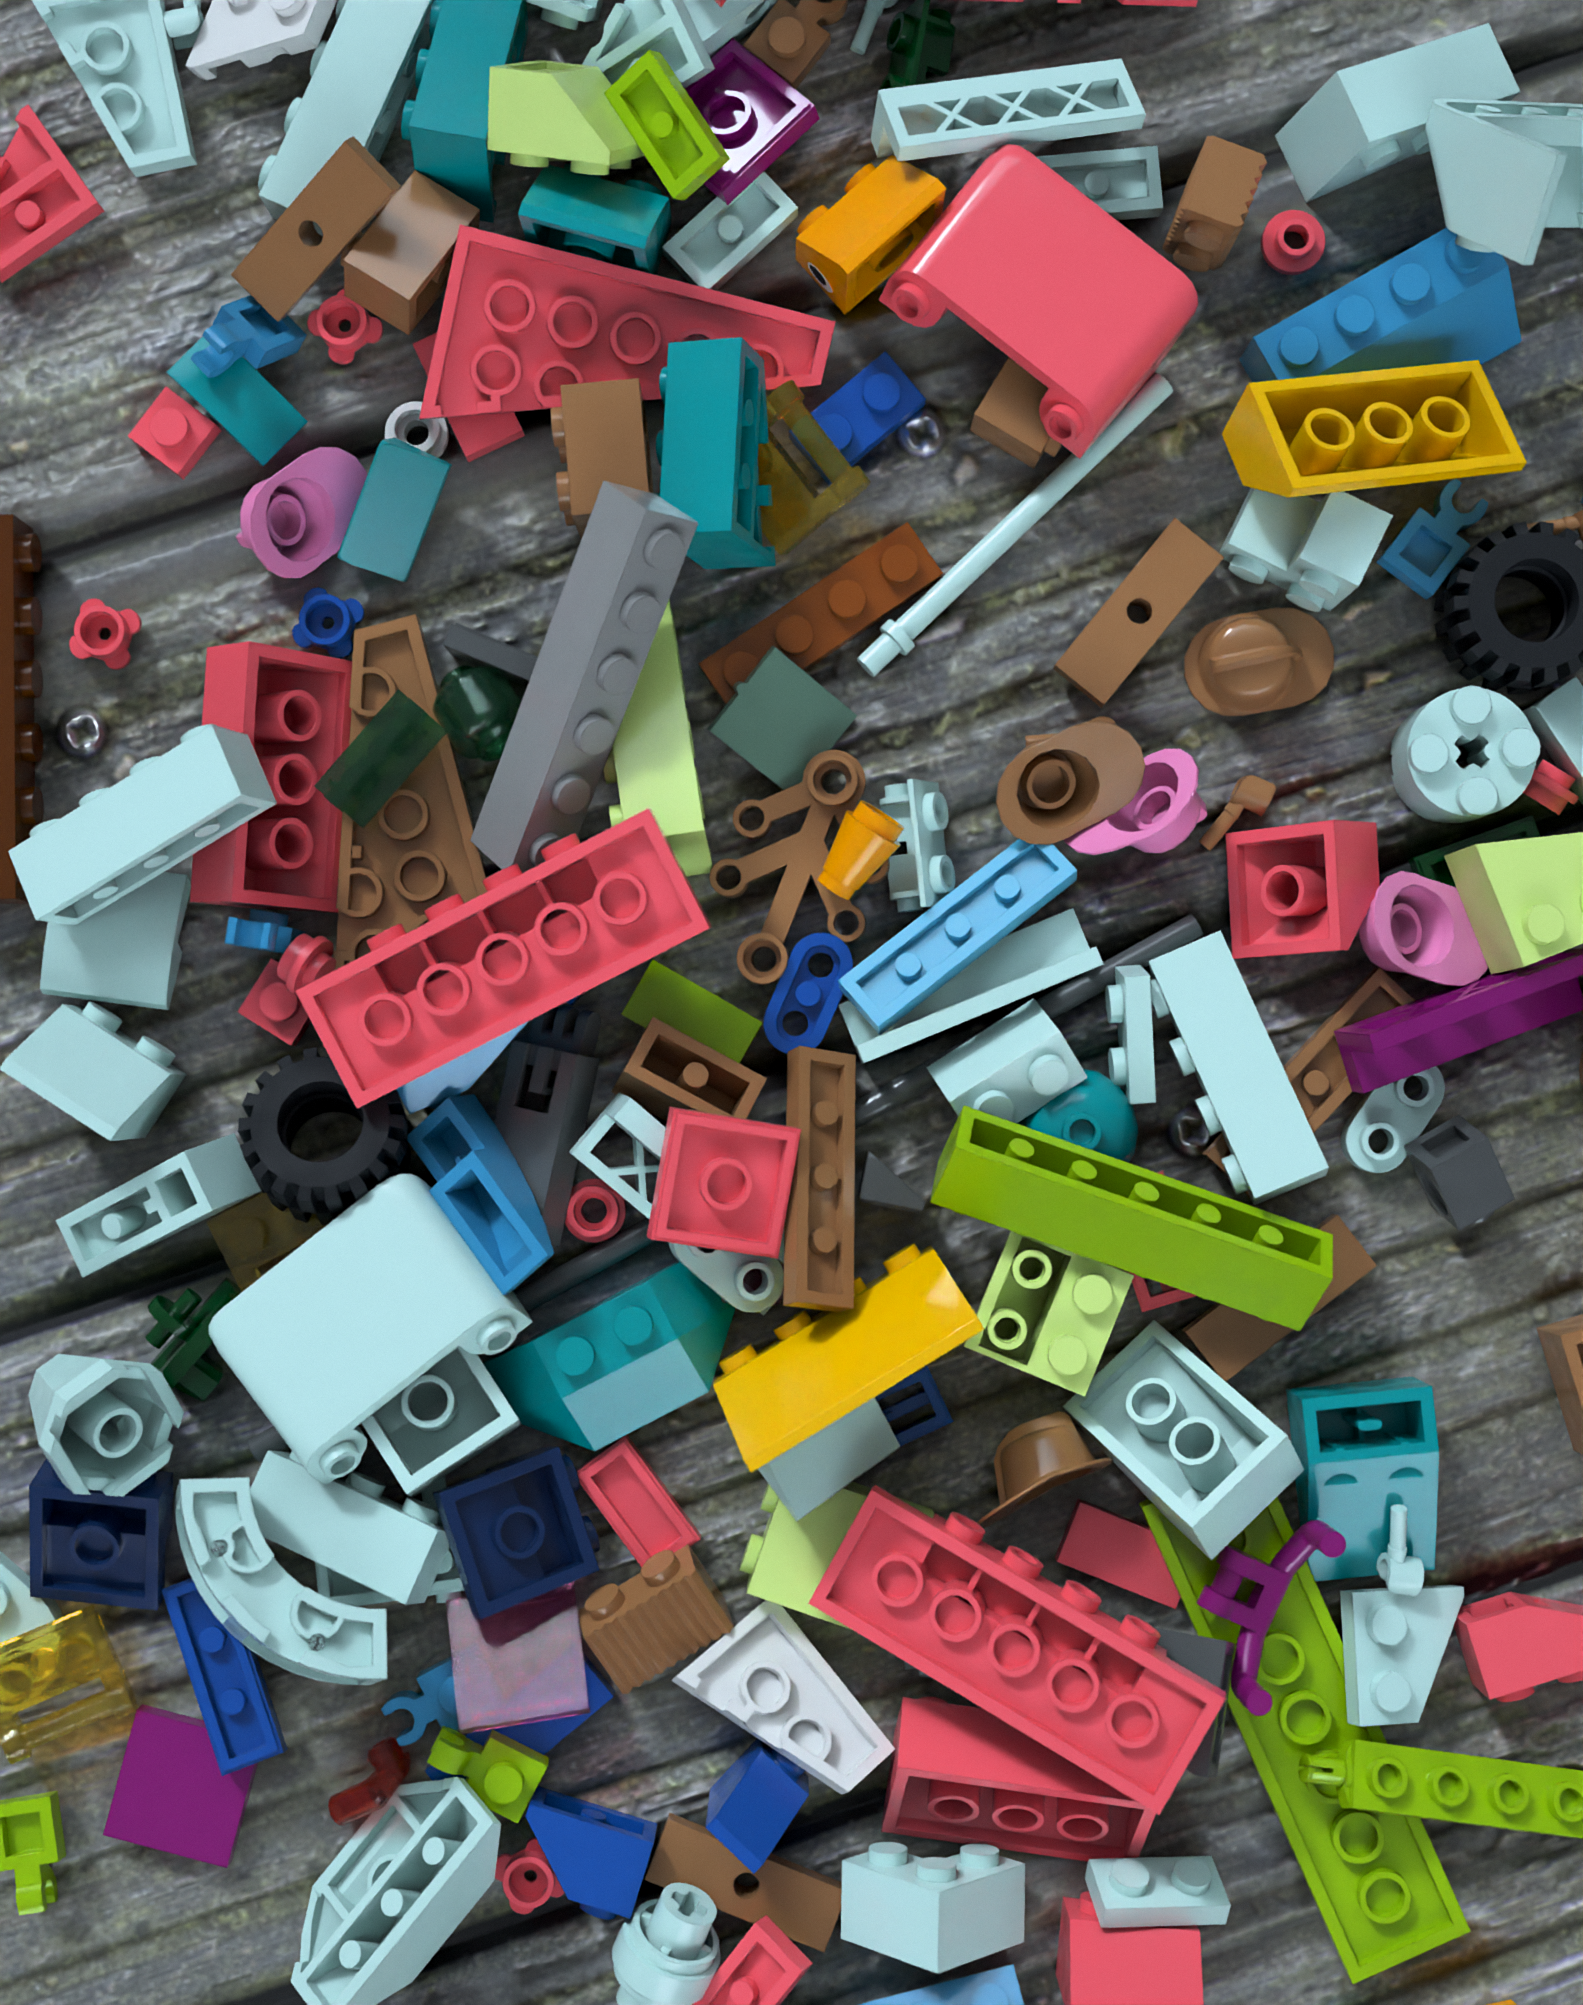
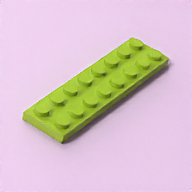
M1278 1497L1251 1521L1229 1545L1270 1564L1275 1555L1294 1534ZM1149 1499L1138 1503L1196 1635L1235 1643L1236 1649L1241 1625L1222 1618L1197 1604L1204 1585H1211L1220 1566L1216 1562L1219 1554L1211 1560L1172 1524ZM1305 1562L1293 1576L1264 1640L1257 1682L1272 1698L1270 1711L1262 1716L1251 1714L1234 1695L1231 1688V1680L1227 1705L1346 1974L1352 1984H1355L1471 1932L1421 1818L1341 1808L1336 1786L1310 1782L1303 1783L1299 1778L1298 1770L1323 1772V1769L1299 1766L1300 1758L1304 1753L1337 1759L1344 1740H1363L1387 1744L1379 1725L1359 1727L1347 1723L1343 1643L1307 1562ZM1244 1577L1235 1598L1247 1603L1256 1582Z

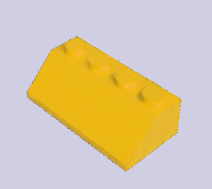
M1479 360L1248 383L1222 432L1223 439L1242 485L1288 498L1522 471L1527 463Z

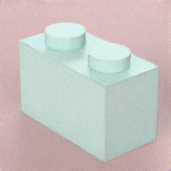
M1034 998L926 1067L957 1116H959L963 1105L1016 1124L1045 1106L1058 1095L1088 1078L1060 1030Z

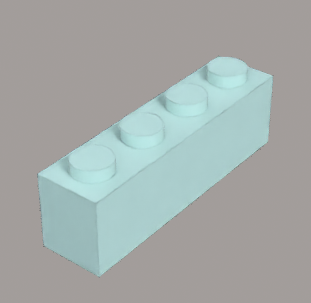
M338 0L336 6V25L329 40H322L314 51L310 64V75L312 78L303 98L296 97L291 103L284 122L285 138L277 155L271 154L266 159L259 175V197L272 218L278 220L343 142L354 136L378 162L380 161L415 83L420 49H430L432 39L429 34V20L434 0ZM313 222L317 233L323 236L320 226Z
M214 724L193 728L181 737L180 745L162 756L150 757L136 763L129 770L130 776L110 788H102L88 793L80 799V807L60 819L48 820L35 826L29 833L30 838L8 851L35 920L77 925L277 804L249 736Z
M1221 930L1150 960L1149 968L1153 979L1150 980L1152 1008L1158 1019L1169 1015L1178 1038L1168 1041L1182 1075L1185 1077L1195 1073L1205 1096L1195 1099V1103L1209 1135L1211 1136L1221 1131L1231 1155L1222 1158L1221 1161L1236 1195L1248 1191L1253 1204L1256 1205L1326 1176L1329 1166Z

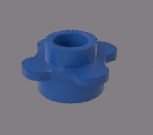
M320 587L310 589L303 598L304 605L300 610L299 623L292 630L294 641L305 649L312 646L325 649L334 658L344 659L348 657L353 651L351 637L355 626L362 622L365 616L363 606L353 598L342 601L336 596L328 594L325 589ZM326 618L334 620V626L330 629L323 627V621Z

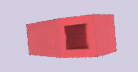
M1507 1592L1460 1607L1454 1624L1455 1632L1471 1682L1489 1700L1496 1698L1499 1702L1518 1701L1532 1695L1535 1692L1534 1686L1556 1679L1561 1683H1573L1583 1680V1605Z

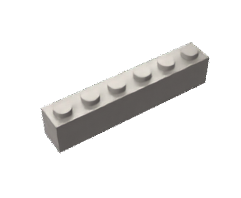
M603 480L470 840L502 870L518 863L522 873L545 862L540 852L542 849L571 834L576 833L577 836L579 834L699 523L654 493Z

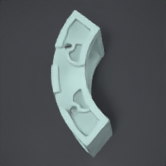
M249 1477L180 1479L174 1496L175 1523L180 1548L188 1572L200 1596L213 1615L231 1635L249 1650L271 1664L313 1680L341 1685H371L387 1679L386 1609H367L333 1601L308 1587L302 1586L290 1576L274 1558L275 1555L267 1545L259 1529L250 1496Z

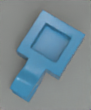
M249 295L221 306L213 325L207 328L202 335L210 345L204 350L194 353L191 360L208 378L222 374L242 356L255 369H259L298 353L307 335L288 315L277 322Z

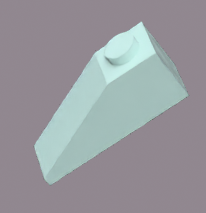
M233 1133L181 1152L57 1219L56 1222L83 1278L210 1218L255 1195L261 1189L245 1161L240 1144Z

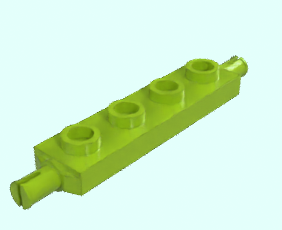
M1344 1740L1337 1759L1304 1753L1299 1761V1766L1323 1769V1772L1298 1770L1299 1778L1303 1783L1310 1782L1336 1786L1341 1808L1583 1839L1582 1770L1363 1740Z

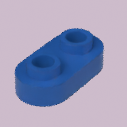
M813 933L802 938L793 948L788 959L787 968L779 979L763 1021L765 1035L777 1050L787 1054L788 1051L798 1046L816 1048L823 1040L843 995L839 989L838 980L853 969L851 952L840 938L829 933ZM816 954H825L833 962V970L826 977H815L809 971V960ZM793 1011L803 1013L808 1021L806 1031L799 1036L789 1035L783 1028L784 1017Z

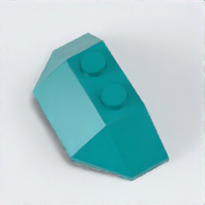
M677 1261L483 1362L521 1424L597 1451L710 1391L735 1307L728 1304L680 1261Z

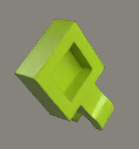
M442 1726L431 1747V1754L427 1760V1763L445 1773L466 1776L465 1781L489 1810L517 1824L549 1763V1757L493 1729L482 1746L446 1726Z
M58 1791L0 1800V1872L14 1869L16 1904L19 1916L45 1912L47 1910V1903H53L58 1900L57 1881L49 1863L59 1862L66 1856Z

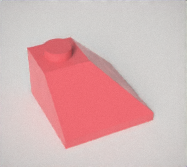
M1327 820L1225 833L1233 959L1349 950L1380 886L1377 826L1375 822Z

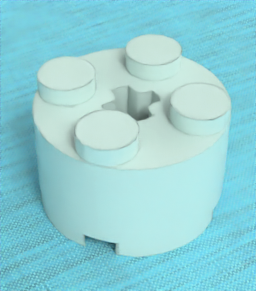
M1471 685L1440 695L1415 710L1402 722L1391 743L1392 780L1395 790L1402 801L1421 817L1442 823L1469 822L1504 809L1523 793L1533 776L1536 760L1540 755L1541 745L1527 717L1515 703L1497 692ZM1459 746H1462L1468 752L1466 761L1469 765L1461 768L1456 763L1461 753L1457 748Z

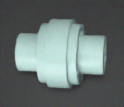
M687 1883L669 1884L663 1889L659 1899H652L642 1903L639 1907L633 1909L631 1919L625 1918L612 1948L614 1973L620 1984L616 1994L618 2005H692L703 1998L721 1960L718 1935L712 1926L717 1915V1909L713 1900L704 1891Z

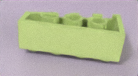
M669 599L603 770L607 784L618 783L620 804L609 806L611 827L651 808L686 877L710 873L713 863L703 822L705 813L697 768L694 763L695 750L688 709L685 704L686 693L674 618Z
M1583 832L1475 844L1444 855L1491 975L1528 966L1583 944Z

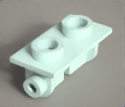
M908 779L907 783L885 786V798L879 800L881 811L904 827L897 841L899 843L906 842L907 854L893 855L888 858L890 862L888 872L890 901H897L898 913L923 910V907L931 908L953 891L955 887V870L951 859L946 855L943 830L947 827L949 818L946 800L943 794L939 792V784L937 782Z

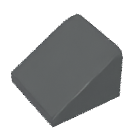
M867 1150L858 1197L861 1201L919 1213L920 1210L923 1211L925 1201Z

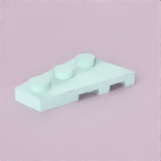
M32 0L135 177L197 165L173 42L165 28L163 12H166L164 0Z

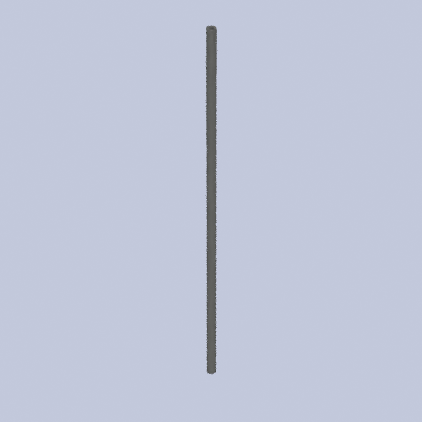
M1190 913L1104 961L1103 965L1079 975L1036 999V1001L1048 1017L1053 1020L1105 991L1106 985H1115V966L1141 965L1143 968L1149 966L1150 960L1183 947L1203 936L1202 929L1195 917ZM983 1030L855 1101V1130L935 1086L937 1083L926 1067ZM644 1218L610 1239L601 1242L514 1291L526 1312L534 1310L654 1243L656 1240H650L647 1237L649 1219ZM274 1426L248 1440L249 1449L258 1462L264 1460L268 1450L281 1451L289 1447Z

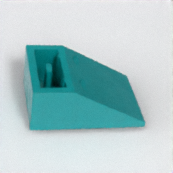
M1412 1376L1286 1389L1291 1443L1305 1469L1295 1479L1300 1527L1310 1520H1321L1338 1531L1346 1540L1345 1551L1337 1558L1327 1557L1316 1549L1306 1562L1314 1580L1325 1581L1379 1575L1376 1568L1377 1560L1381 1553L1388 1551L1391 1506L1396 1504L1407 1507L1406 1556L1419 1557L1422 1560L1424 1571L1435 1570L1439 1444L1432 1386Z

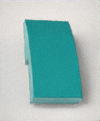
M202 336L166 374L212 420L215 419L260 466H264L308 421L243 357L238 358L222 374L208 378L191 360L194 353L202 351L210 345Z

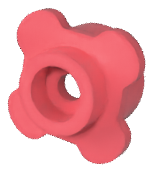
M344 289L340 290L337 295L326 299L319 309L313 310L307 320L310 332L315 336L322 337L328 345V354L331 360L341 365L352 362L357 350L367 343L375 344L379 342L383 335L381 321L376 317L369 316L364 307L344 296ZM344 321L351 323V328L347 332L340 330V324Z
M89 599L80 607V614L74 624V635L69 640V648L72 654L79 659L85 660L93 657L105 661L106 665L113 670L123 669L131 661V654L128 649L133 635L141 630V619L131 609L117 611L106 606L100 599ZM103 629H109L111 636L107 640H102L100 632Z
M536 1837L529 1839L526 1848L513 1855L504 1853L497 1857L495 1878L502 1881L504 1893L510 1901V1907L514 1912L523 1915L529 1914L534 1908L543 1905L550 1896L558 1898L565 1893ZM533 1870L537 1878L529 1881L525 1878V1872Z

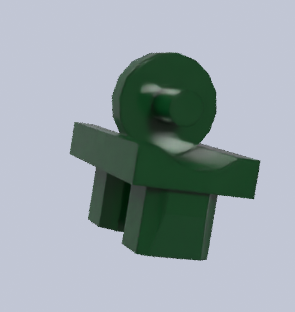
M225 1277L192 1316L190 1314L200 1304L202 1298L190 1288H187L175 1303L164 1296L157 1295L147 1306L149 1312L158 1323L145 1336L146 1340L154 1347L160 1349L172 1334L175 1335L155 1357L151 1365L163 1374L171 1390L175 1386L180 1391L200 1401L206 1399L224 1375L223 1367L205 1355L204 1352L213 1343L209 1335V1324L212 1318L221 1308L242 1293L241 1287L228 1277Z

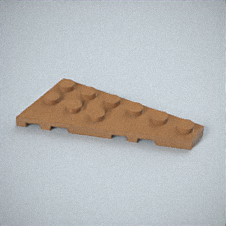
M416 614L354 630L349 702L351 724L349 750L346 749L345 774H347L345 808L342 811L336 908H338L336 951L333 950V958L336 959L334 971L371 952L366 942L371 937L402 923L406 933L429 922L424 913L429 907L458 893L464 903L487 892L482 881L488 877L481 850L470 841L475 826L421 622Z

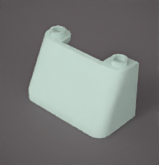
M399 1174L378 1184L221 1308L209 1324V1335L222 1358L308 1473L326 1485L336 1478L349 1474L359 1465L361 1456L367 1448V1438L358 1425L456 1347L460 1346L466 1352L474 1355H494L507 1349L515 1341L517 1334L533 1322L513 1291L506 1295L500 1292L429 1192L432 1187L413 1174Z

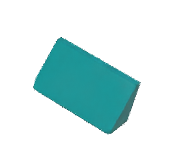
M397 438L383 439L375 453L337 558L351 565L406 582L452 464Z

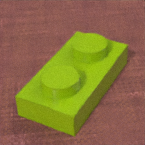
M648 50L604 92L673 199L685 201L731 159L660 52Z

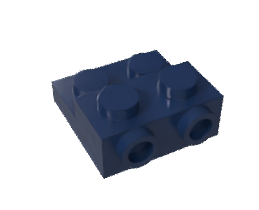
M541 1447L487 1468L485 1473L433 1492L473 1618L484 1619L600 1570L594 1554L600 1550L599 1538L589 1517L581 1515L574 1492L579 1490V1478L573 1462L566 1454L561 1455L559 1447Z
M46 1458L29 1485L30 1597L158 1611L164 1599L161 1589L165 1588V1541L173 1528V1472L156 1471L123 1497L106 1496L101 1490H88L91 1495L74 1494L61 1482Z

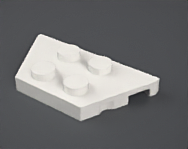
M212 0L185 66L199 79L207 81L217 78L218 66L241 60L247 67L251 68L271 62L272 59L280 54L294 55L318 48L337 0Z

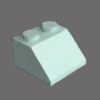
M91 1001L88 1002L85 1008L77 1005L62 1004L5 1059L0 1067L1 1071L109 1141L145 1138L186 1076V1073L171 1064L176 1057L173 1052L146 1036H142L139 1042H136L118 1030L123 1022L119 1017Z

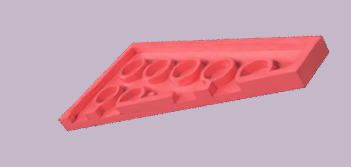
M460 224L419 419L562 407L560 385L639 378L644 401L662 400L659 388L660 372L663 367L667 366L668 343L742 337L764 359L766 391L818 387L822 382L836 322Z

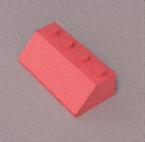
M251 641L207 647L202 725L214 724L249 736L277 804L193 854L190 902L243 908L338 913L336 902L342 811L345 808L347 786L345 764L346 749L349 750L351 708L349 707L352 661Z
M937 1697L902 1698L894 1731L893 1746L895 1750L891 1753L881 1832L961 1844H988L1003 1850L1086 1862L1089 1859L1139 1857L1157 1813L983 1708L949 1704Z

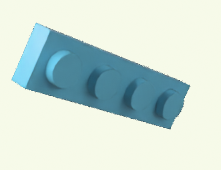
M1018 839L838 980L839 989L877 1033L881 1035L1077 881V869L1053 844H1029Z

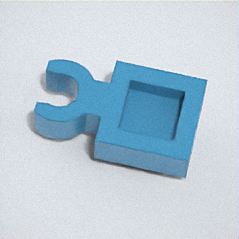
M1457 479L1450 481L1436 495L1433 503L1434 517L1419 507L1376 561L1377 564L1425 600L1433 596L1470 547V544L1456 533L1470 528L1479 521L1488 507V502L1482 498L1470 509L1469 513H1460L1455 510L1452 505V496L1462 484Z
M250 909L249 920L235 917L228 918L224 943L283 954L290 943L305 932L287 927L289 915Z
M477 1643L419 1672L416 1679L422 1692L399 1691L389 1697L381 1710L384 1716L393 1713L397 1709H406L412 1713L414 1725L401 1731L396 1738L399 1746H406L419 1740L428 1724L437 1719L441 1728L446 1726L457 1730L502 1707L505 1699Z

